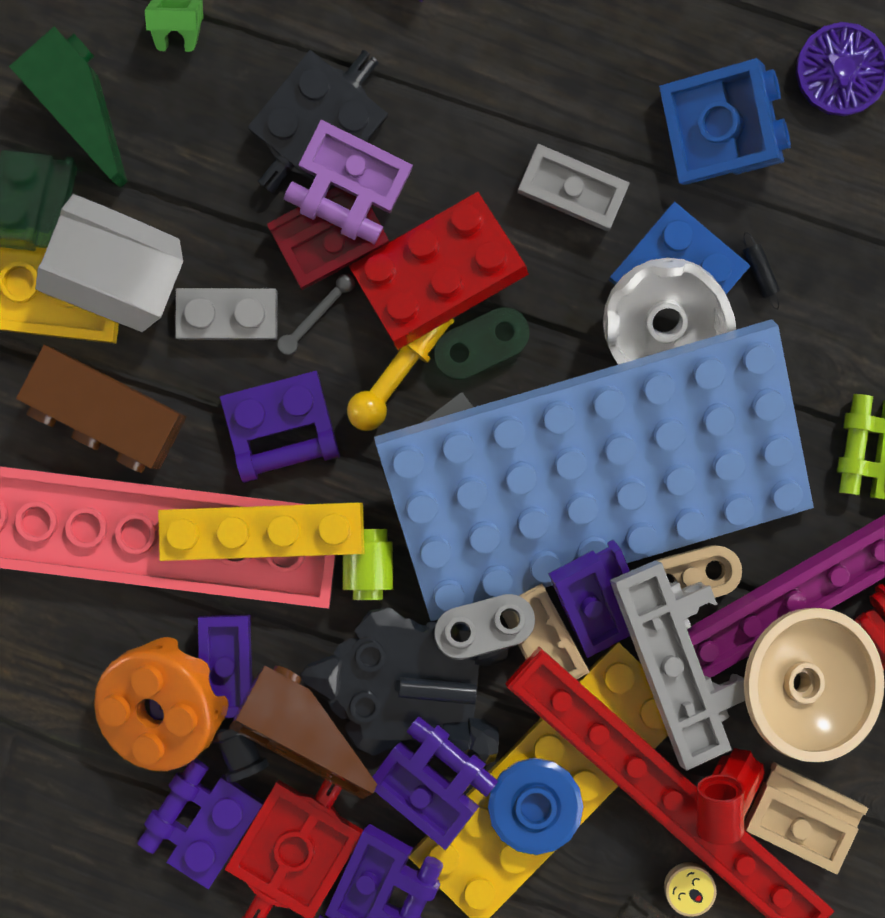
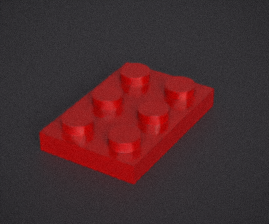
M479 192L472 194L349 265L354 277L397 350L529 275L522 258Z

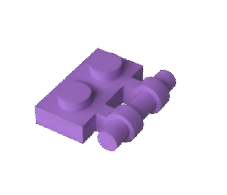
M320 120L299 163V169L315 176V179L310 189L292 181L285 193L284 200L300 207V214L312 220L318 216L342 228L341 234L353 240L358 236L375 245L383 230V226L367 219V214L372 205L391 213L412 171L413 165ZM331 185L357 197L351 210L325 198Z

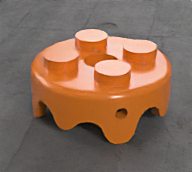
M163 637L143 646L127 650L109 664L102 673L95 689L94 708L102 735L111 748L123 759L147 770L169 771L190 763L212 743L219 726L227 714L228 699L225 696H216L213 693L209 682L210 668L204 660L182 652L178 648V641L176 639ZM146 699L154 700L161 706L164 713L163 720H156L147 713L145 708Z

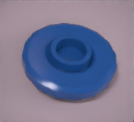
M530 758L516 761L499 774L497 778L499 782L490 792L488 810L491 825L504 843L518 852L538 855L553 852L571 840L580 826L584 806L580 788L569 771L554 761Z

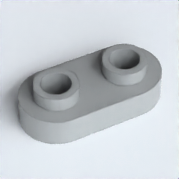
M505 594L452 608L441 615L435 626V642L445 656L455 660H464L523 643L534 629L535 615L531 605L525 599L513 594ZM510 610L518 615L519 624L517 627L507 629L501 624L500 615L504 611ZM456 624L466 625L470 630L469 639L464 642L455 641L450 634L451 628Z

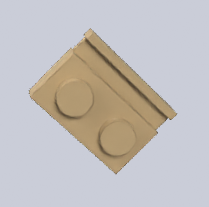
M773 761L770 767L772 770L766 782H763L744 822V829L830 872L838 874L859 830L857 826L863 814L866 815L869 808Z

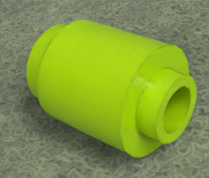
M364 529L365 554L343 555V590H353V600H383V590L393 589V542H388L387 529Z

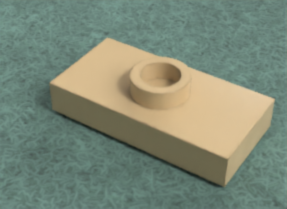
M541 583L519 595L531 605L535 615V625L532 633L523 643L518 645L525 659L527 660L537 647L540 646L576 679L590 673L543 584ZM508 610L502 613L509 629L518 626L519 618L515 612Z

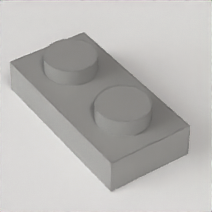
M537 144L517 193L605 231H609L630 183Z
M176 288V339L277 340L278 291L276 289Z

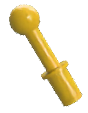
M454 319L447 321L402 347L370 391L359 392L350 399L347 406V415L353 426L360 430L370 431L378 428L384 422L387 415L386 401L418 359L425 363L431 360L428 354L448 327L454 323Z

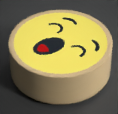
M685 862L676 865L669 871L664 882V892L669 904L676 912L684 916L694 917L702 915L712 907L716 898V885L704 867L696 863Z

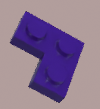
M250 615L198 617L199 659L204 660L210 668L209 682L213 693L216 696H225L228 699V711L225 718H234L252 685ZM150 699V716L156 720H163L164 713L161 706L156 701Z

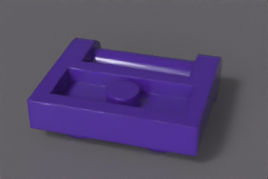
M317 371L220 396L235 452L237 468L243 483L257 480L260 473L320 457H324L325 461L340 457ZM312 424L316 426L318 438L254 455L252 453L249 441Z

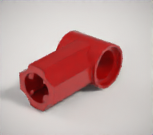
M734 748L732 753L721 757L711 776L703 778L698 783L697 832L706 842L715 845H728L739 841L743 837L744 817L764 777V765L753 757L751 751Z

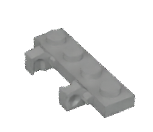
M656 560L611 579V586L679 765L687 771L731 751L732 749L722 722L729 718L728 708L745 701L744 678L737 674H732L729 681L717 684L712 682L710 677L704 676L687 631L691 627L688 617L697 614L700 606L707 603L717 605L711 586L698 582L681 589L679 582L669 583L663 564Z

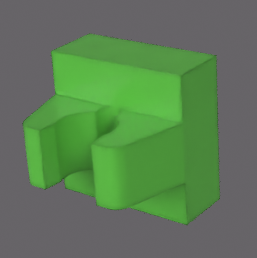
M151 0L145 9L146 30L151 31L157 50L166 51L169 46L168 33L171 31H178L183 36L185 52L194 50L198 41L201 22L204 18L203 0Z

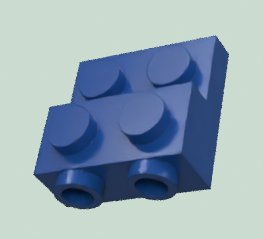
M758 58L659 86L680 184L687 185L729 173L737 175L784 162L782 150L791 148L789 131L784 118L775 119L772 101L781 98L780 87L774 69L766 71L765 65Z

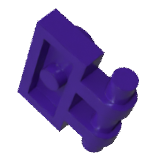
M419 716L409 727L407 733L417 740L421 746L414 753L402 742L397 744L373 776V779L378 784L374 792L446 850L480 807L464 794L467 788L472 785L487 797L499 781L484 769L486 763L475 754L470 758L448 740L450 734L439 725L433 728ZM434 756L457 773L452 782H449L429 765Z
M194 759L188 763L183 772H177L169 783L171 791L159 810H152L144 825L147 829L138 841V845L145 851L154 854L163 839L176 844L177 847L166 863L209 890L265 801L236 782L228 783L224 774L214 789L210 790L200 783L209 769L208 766L200 760ZM192 801L199 805L201 809L189 828L177 822L176 819L186 803Z
M369 824L363 830L325 915L330 918H421L420 915L427 901H432L435 898L440 887L438 877L444 865L437 858L427 856L420 870L408 867L406 863L413 848ZM395 887L408 893L401 908L388 903Z

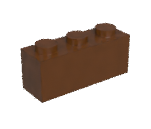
M43 345L16 397L17 400L30 406L26 413L28 416L50 427H54L57 420L74 429L71 438L95 450H98L102 443L118 451L119 453L115 460L140 473H143L146 466L151 469L161 468L187 416L46 345Z

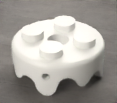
M661 258L638 265L621 277L612 289L606 302L603 327L608 347L619 365L736 330V321L724 290L709 272L699 265L684 259ZM671 308L678 311L680 318L674 329L660 332L653 328V318L660 310Z

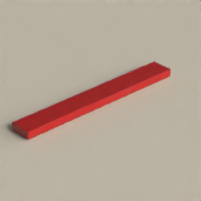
M540 646L505 683L507 688L766 918H829L834 913V910L745 829L743 837L733 844L715 845L703 840L697 832V787Z

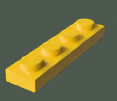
M363 503L158 510L160 561L365 554Z

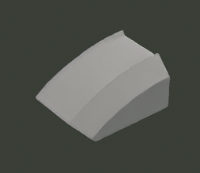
M73 194L61 209L60 217L42 262L38 266L35 289L58 300L143 332L159 320L163 314L183 264L180 240L143 222Z

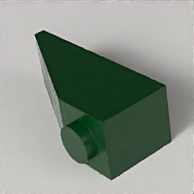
M54 26L9 67L102 171L121 188L127 183L126 174L99 76L88 64L95 56L74 33L68 39H65Z

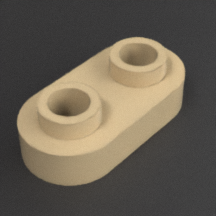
M710 545L656 560L663 564L666 574L672 575L674 582L680 583L681 589L702 582L703 585L711 586L715 598L732 592L738 586L742 577V565L738 556L730 549L717 545ZM711 561H718L722 566V573L716 579H709L706 575V566Z

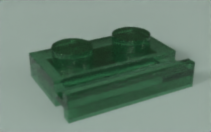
M2 150L0 157V247L36 251V247H48L59 220L61 209L71 198L77 172L74 158L66 157V161L53 160L52 155Z

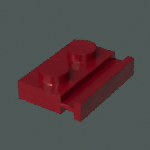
M335 187L327 192L325 198L351 210L357 197ZM300 207L267 223L302 290L389 243L384 230H382L375 245L358 236L353 240L341 234L342 228L318 216L312 220L300 214ZM370 208L366 218L381 225L373 209Z

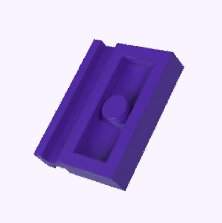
M614 540L607 543L608 548L598 553L592 550L548 573L578 644L587 658L630 636L610 583L611 579L630 572L622 550Z

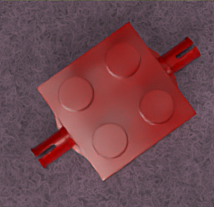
M277 780L225 868L227 872L246 882L254 894H256L242 918H253L258 909H260V912L256 918H266L273 905L289 908L305 918H314L363 832V829L341 817L335 808L332 807L342 788L334 785L331 792H328L332 783L324 780L314 796L301 793L281 780Z

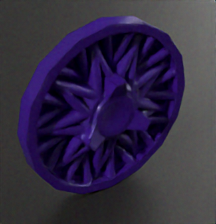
M839 22L823 26L807 39L798 54L795 73L800 91L812 106L826 114L848 116L864 111L880 98L885 89V46L875 33L859 24Z

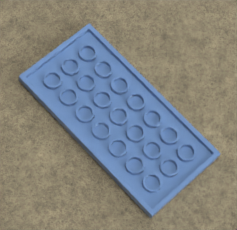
M772 319L374 437L431 621L438 620L442 614L452 608L505 594L519 596L541 583L544 588L552 586L553 584L548 573L592 550L598 553L608 548L607 543L611 540H614L621 548L626 563H630L814 508L779 327Z

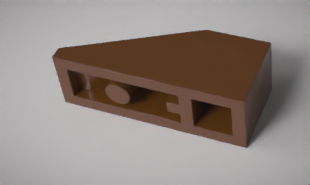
M275 665L273 670L264 666L256 675L229 728L361 799L372 795L378 784L311 690L300 685L301 678L291 670Z

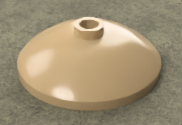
M804 608L779 617L759 636L746 664L744 695L749 716L761 737L776 751L788 757L806 762H825L849 753L869 734L882 706L884 696L883 666L872 639L853 619L830 609ZM796 674H799L801 681L799 687L795 690L794 678Z

